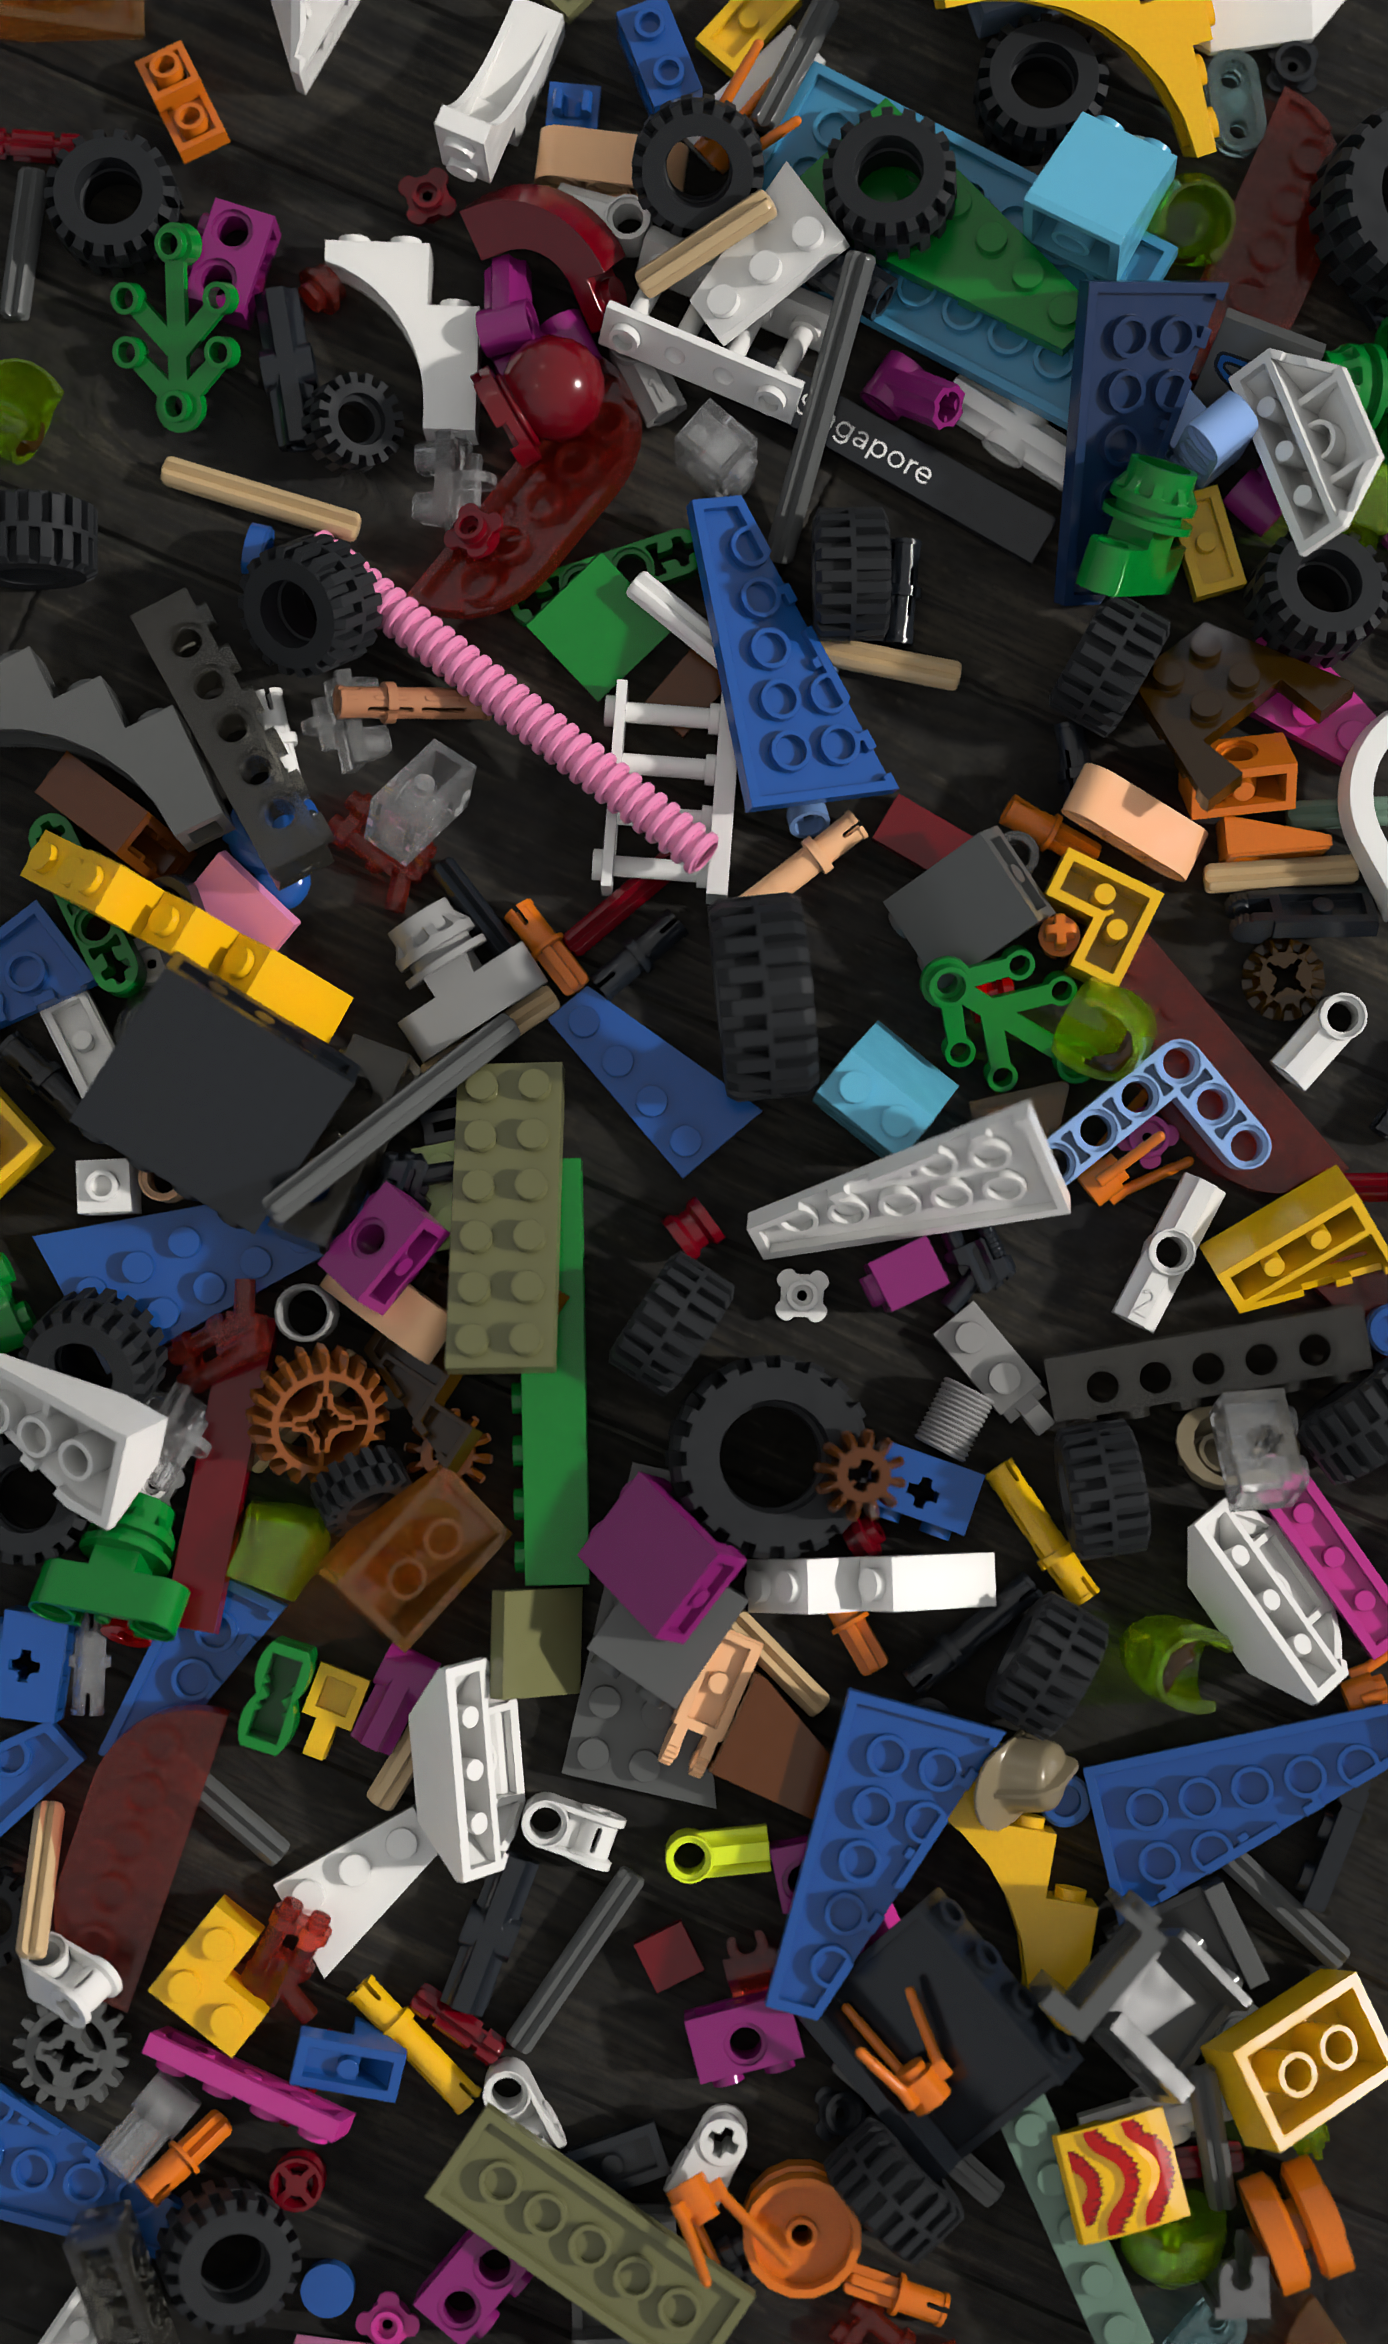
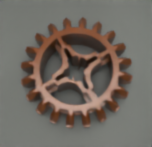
M318 1342L313 1349L312 1356H308L303 1347L296 1346L294 1351L295 1360L289 1363L284 1357L276 1355L275 1362L279 1370L275 1374L260 1370L259 1377L266 1387L250 1389L249 1397L256 1405L245 1409L246 1419L249 1423L253 1424L248 1428L247 1435L251 1443L257 1444L255 1452L259 1459L264 1462L270 1460L269 1466L275 1474L281 1475L287 1471L289 1479L296 1484L306 1474L311 1484L318 1482L316 1476L321 1471H330L327 1465L334 1460L341 1463L345 1460L343 1455L352 1452L355 1456L359 1454L360 1448L368 1446L372 1452L374 1448L370 1441L385 1440V1431L379 1424L390 1420V1412L386 1406L382 1405L388 1400V1394L383 1386L378 1385L380 1376L375 1369H366L367 1363L359 1354H354L349 1358L347 1350L339 1345L329 1355L325 1345ZM329 1381L341 1382L353 1388L356 1401L345 1402L343 1397H334L329 1388ZM303 1388L300 1394L290 1398L299 1389ZM279 1427H290L292 1432H302L307 1441V1447L295 1446L284 1441L279 1435ZM340 1432H342L337 1438H335V1439L333 1440V1438H334L337 1434H339Z

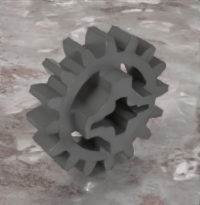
M107 1998L91 2012V2021L83 2028H75L66 2022L60 2031L50 2029L48 2032H43L47 2024L61 2017L40 2003L36 2005L40 2017L28 2013L22 2020V2026L29 2033H21L13 2041L14 2046L25 2050V2053L13 2061V2067L27 2068L29 2074L21 2082V2086L26 2088L36 2084L40 2088L36 2097L38 2103L43 2102L49 2095L56 2097L55 2106L57 2111H62L69 2099H74L78 2111H82L89 2104L90 2094L101 2103L109 2095L106 2084L117 2088L123 2080L124 2076L116 2067H127L131 2062L132 2055L120 2051V2048L128 2044L132 2036L128 2032L118 2033L116 2027L122 2021L124 2015L121 2012L109 2017L105 2013L109 2003ZM91 2023L98 2028L104 2040L98 2037V2035L92 2028ZM69 2040L76 2042L75 2051L82 2053L77 2060L71 2059L70 2049L64 2047ZM42 2061H44L47 2064V2066L53 2073L54 2077L47 2072V2070L42 2064ZM103 2069L94 2079L77 2084L83 2071Z

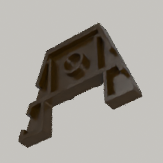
M1204 622L1155 660L1134 700L1158 739H1164L1175 757L1174 765L1182 778L1189 779L1196 791L1195 799L1200 807L1208 812L1241 786L1243 772L1210 746L1277 693L1282 694L1320 724L1352 699L1355 685L1347 679Z
M427 1262L410 1284L447 1310L449 1266ZM560 1290L558 1291V1315L570 1298ZM376 1329L363 1350L394 1396L402 1401L412 1416V1423L421 1436L427 1438L437 1453L435 1457L439 1463L457 1474L483 1433L445 1407L446 1401L464 1375L447 1373L445 1369L446 1341L428 1365L405 1351Z

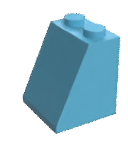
M1082 111L1023 200L1022 234L1039 251L1100 280H1120L1174 180L1177 156L1172 154L1171 150L1157 139L1147 137L1142 140L1125 132L1121 124L1108 116L1098 115L1094 117Z
M878 1020L822 1084L812 1102L879 1157L885 1158L912 1147L936 1118L959 1085Z

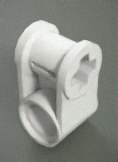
M541 1792L529 1798L524 1805L521 1826L524 1836L534 1846L565 1856L585 1867L608 1872L612 1864L608 1857L617 1831L625 1827L627 1820L623 1816L602 1807L582 1804L551 1792ZM540 1808H552L559 1814L561 1821L554 1830L541 1832L531 1824V1816ZM598 1828H600L594 1846L591 1847L596 1831Z
M50 1931L45 1958L40 1960L20 1958L28 1997L32 2001L40 2003L58 2014L65 2022L75 2028H83L91 2021V2012L107 1997L114 1998L123 1989L120 1976L109 1962L102 1957L90 1954L65 1939L61 1934Z
M516 2057L497 2059L486 2072L483 2090L485 2106L488 2102L550 2146L555 2145L557 2148H561L567 2145L564 2131L554 2110L545 2100L525 2062ZM512 2078L518 2081L522 2090L514 2097H503L495 2091L493 2085L499 2079Z
M720 2103L708 2108L687 2146L682 2149L672 2166V2174L668 2175L663 2191L668 2192L701 2171H703L709 2183L720 2177L726 2189H728L732 2175L745 2154L747 2147V2120L739 2108L728 2103ZM725 2127L733 2130L732 2137L726 2136L722 2142L714 2139L715 2133L720 2134ZM717 2201L715 2203L717 2208L721 2203L720 2201Z

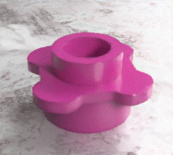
M1146 1107L1138 1108L1135 1113L1143 1111ZM1154 1114L1118 1143L1117 1147L1121 1151H1131L1143 1142V1134L1149 1133L1152 1136L1158 1131L1164 1132L1165 1139L1139 1159L1140 1165L1143 1168L1154 1169L1160 1165L1161 1155L1167 1147L1173 1146L1178 1142L1179 1132L1174 1125H1167L1163 1119Z
M384 2291L379 2295L378 2301L373 2304L369 2312L364 2311L357 2316L355 2326L359 2334L367 2335L375 2344H400L406 2337H413L418 2333L420 2320L416 2314L410 2313L409 2308L400 2300L396 2292ZM391 2320L393 2326L390 2329H386L383 2326V2321Z

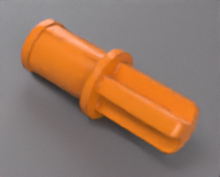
M1017 794L1012 796L1000 817L999 824L1029 838V840L1038 844L1037 849L1041 852L1049 849L1062 856L1070 847L1097 860L1102 849L1100 843L1063 823L1062 815L1057 813L1053 816L1042 811Z
M531 898L521 901L516 906L528 920V924L521 914L513 909L508 911L504 920L511 925L531 951L534 960L541 964L565 996H571L579 992L588 983L589 976L563 943L565 936L562 932L555 933L534 906Z
M1058 913L1043 922L1039 928L1038 940L1046 956L1055 960L1056 957L1065 959L1076 950L1081 934L1074 920L1063 913Z
M868 1611L827 1613L835 1627L831 1630V1633L833 1635L839 1634L863 1676L871 1675L888 1663L885 1651L865 1618L870 1615Z
M217 2109L211 2110L178 2143L171 2140L168 2143L170 2149L150 2169L137 2178L134 2184L148 2201L157 2208L190 2174L197 2175L200 2172L198 2165L231 2134L233 2130L231 2123Z
M856 2262L853 2272L843 2281L842 2290L846 2295L887 2308V2314L890 2316H895L899 2312L931 2323L938 2328L942 2327L948 2314L927 2307V2303L949 2308L951 2301L950 2293L941 2292L907 2280L906 2273L899 2272L895 2276Z

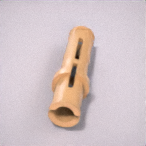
M847 810L843 816L812 839L808 836L800 842L802 845L801 849L739 897L782 892L793 894L821 871L824 874L830 872L834 868L832 863L862 839L865 840L869 835L862 825H857L842 836L844 832L859 822L854 814Z

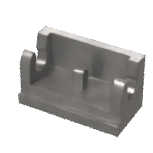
M1249 2226L1234 2227L1232 2237L1234 2251L1227 2259H1220L1215 2256L1216 2241L1213 2234L1208 2233L1202 2244L1203 2276H1198V2288L1214 2318H1270L1269 2257Z

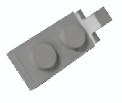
M974 1300L932 1334L979 1392L994 1401L995 1405L991 1406L999 1415H1003L1009 1423H1012L1021 1416L1031 1430L1039 1436L1055 1423L1038 1402L1047 1394L1039 1384L1041 1381Z

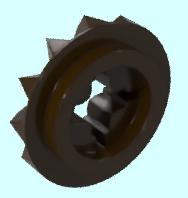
M1292 938L1268 940L1256 947L1244 963L1241 974L1244 996L1256 1012L1268 1019L1276 1021L1298 1019L1309 1013L1319 1004L1327 984L1323 970L1324 962L1312 951L1310 945L1303 944ZM1296 962L1298 965L1294 969L1296 972L1293 974L1292 979L1298 984L1297 988L1302 993L1298 989L1293 990L1290 987H1286L1272 997L1270 994L1275 989L1274 984L1277 978L1266 965L1282 971Z

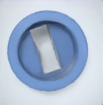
M825 803L787 807L786 819L789 830L795 837H815L830 825V818Z

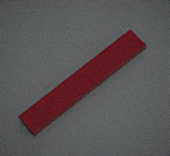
M226 1311L172 1580L182 1584L190 1591L179 1628L219 1634L239 1536V1526L243 1516L257 1444L251 1443L247 1435L248 1428L253 1424L249 1423L246 1419L245 1409L256 1405L249 1397L250 1389L266 1387L259 1377L260 1370L272 1371L280 1331L275 1318Z

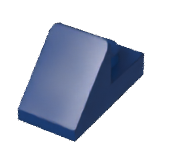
M355 2016L351 2034L301 2025L289 2084L395 2103L407 2056V2049L389 2036L383 2035V2032L365 2019Z

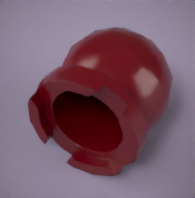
M551 334L526 341L510 356L503 375L501 373L495 375L487 365L470 376L474 383V389L496 428L503 427L513 445L510 451L524 469L542 459L538 446L541 445V440L563 442L581 435L598 418L605 396V381L598 359L581 343L573 339Z

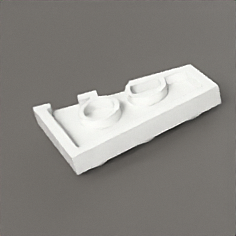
M787 161L765 191L774 202L777 210L776 218L724 251L689 300L723 347L850 247L846 238Z
M415 1804L291 1872L273 1884L323 1978L334 1969L437 1856L438 1852L417 1821Z

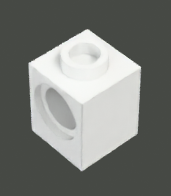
M126 1158L76 1161L77 1213L86 1216L142 1214L141 1187L138 1181L139 1170L133 1167Z

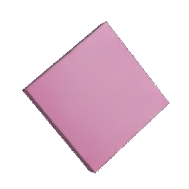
M226 850L219 852L194 882L200 893L205 911L236 931L276 951L282 947L301 923L292 912Z

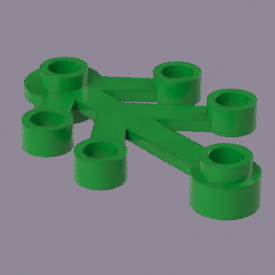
M170 222L159 229L154 240L155 250L159 258L165 262L167 322L148 302L145 290L137 283H118L114 286L110 295L114 310L119 314L131 315L168 356V375L148 356V346L139 337L123 336L118 338L113 345L112 355L117 365L122 368L134 369L156 394V412L161 423L172 432L187 433L196 429L206 416L207 402L204 395L226 369L235 367L240 360L241 350L236 340L231 337L215 336L210 338L205 344L204 357L206 360L191 376V355L224 315H229L237 309L239 294L237 289L230 283H209L203 291V306L189 322L187 266L192 265L199 259L202 252V239L197 229L192 225ZM173 235L177 239V249L174 253L171 252L170 241ZM220 289L224 291L226 296L225 304L221 308L216 302V295ZM128 290L133 295V303L129 308L124 300ZM222 343L227 349V357L223 362L218 357V348ZM129 344H132L135 349V356L132 361L128 359L126 354ZM177 397L182 402V411L179 415L175 408Z
M1021 945L1009 946L1003 951L1000 958L968 966L961 959L954 956H941L926 965L920 977V989L924 998L931 1005L941 1010L946 1036L941 1044L942 1054L950 1065L958 1068L969 1065L975 1058V1045L966 1035L963 1005L980 1016L988 1059L983 1070V1076L994 1091L1007 1092L1016 1085L1018 1080V1072L1010 1062L1005 1031L1052 1058L1053 1067L1063 1080L1073 1084L1085 1082L1096 1071L1084 1063L1085 1059L1091 1060L1092 1056H1097L1091 1046L1085 1040L1078 1037H1070L1063 1040L1018 1013L1049 1004L1056 1006L1070 1004L1077 995V985L1068 973L1060 970L1053 971L1044 978L1043 983L993 996L976 987L1006 977L1021 981L1031 976L1035 969V959ZM1019 955L1026 957L1022 968L1018 970L1010 969L1009 965L1014 957ZM949 973L954 975L950 986L946 988L937 987V981L943 974ZM1060 981L1068 983L1067 989L1063 994L1052 995V988L1056 983ZM966 1043V1051L961 1056L954 1057L950 1055V1051L955 1044ZM1079 1050L1080 1054L1075 1062L1064 1063V1057L1068 1052ZM999 1068L1009 1069V1073L1004 1080L993 1081V1075Z

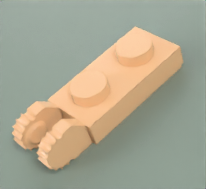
M730 1628L677 1709L674 1710L671 1717L673 1724L665 1736L658 1755V1762L667 1766L671 1765L679 1754L687 1730L690 1729L703 1735L690 1758L688 1774L701 1779L718 1742L722 1743L763 1649V1642Z

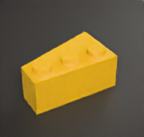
M1337 1164L1199 1245L1240 1314L1304 1297V1290L1334 1283L1336 1287L1352 1284V1277L1378 1270H1383L1385 1274H1388V1246L1358 1194Z

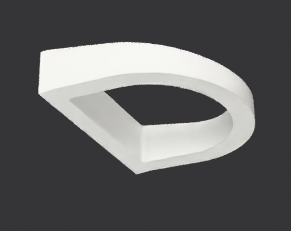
M1388 710L1371 721L1354 741L1342 766L1338 785V813L1343 835L1384 922H1388V841L1381 830L1376 816L1373 791L1379 763L1388 749Z

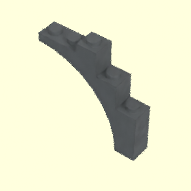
M30 646L22 650H12L0 656V747H41L61 752L68 751L71 754L79 755L112 769L142 790L155 803L173 835L188 852L236 829L188 724L173 705L165 709L155 708L142 714L136 723L130 725L116 693L101 675L94 679L79 680L69 686L66 693L59 695L47 666Z

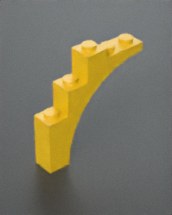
M934 0L936 10L979 1L1020 2L1055 10L1092 27L1120 48L1150 81L1171 118L1183 157L1198 158L1217 152L1214 138L1219 137L1218 119L1214 109L1211 106L1207 107L1202 87L1207 85V71L1202 56L1195 54L1193 48L1194 45L1213 39L1210 27L1215 25V12L1211 0H1145L1142 2L1140 0Z
M48 830L44 831L39 842L30 851L28 861L20 876L35 885L82 908L170 957L174 955L176 950L312 1036L328 1044L353 1000L352 996L276 950L236 931L197 906L162 890L123 865L92 850L80 847Z
M999 1743L996 1748H993L987 1759L997 1748H999L1002 1745L1001 1743ZM976 1778L969 1790L965 1791L947 1820L964 1835L987 1862L1004 1892L1017 1934L1021 1984L1030 1989L1028 1985L1040 1970L1043 1969L1067 1990L1090 1962L1099 1908L1092 1898L1086 1897L1087 1890L1066 1884H1055L1054 1891L1047 1890L1057 1834L1051 1826L1044 1825L1045 1817L1033 1813H1024L1011 1825L1000 1831L986 1830L978 1822L974 1810ZM1041 2007L1057 2028L1063 2030L1068 2035L1074 2036Z

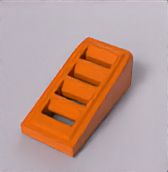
M1235 816L1222 817L1216 823L1219 863L1322 856L1333 846L1332 835Z

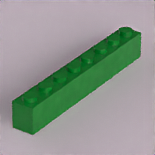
M563 1158L559 1290L570 1298L558 1315L556 1373H521V1382H512V1413L522 1414V1435H513V1467H523V1488H514V1520H524V1541H515V1573H525V1586L590 1584L591 1570L577 1556L588 1541L590 1534L583 1161L581 1158Z

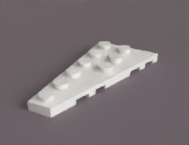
M1028 1099L748 1213L747 1231L763 1260L1071 1214V1196L1032 1104Z

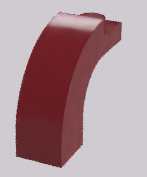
M517 184L484 194L460 211L481 260L509 250L527 249L538 252L553 261L568 279L592 334L601 331L606 306L610 300L628 307L625 288L622 282L615 277L611 268L626 255L607 224L591 208L572 195L544 185Z

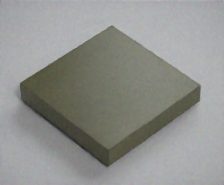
M558 1586L492 1590L490 1699L511 1700L580 1693L583 1587Z

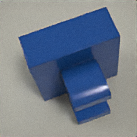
M550 81L545 126L566 125L598 129L602 95L601 86Z

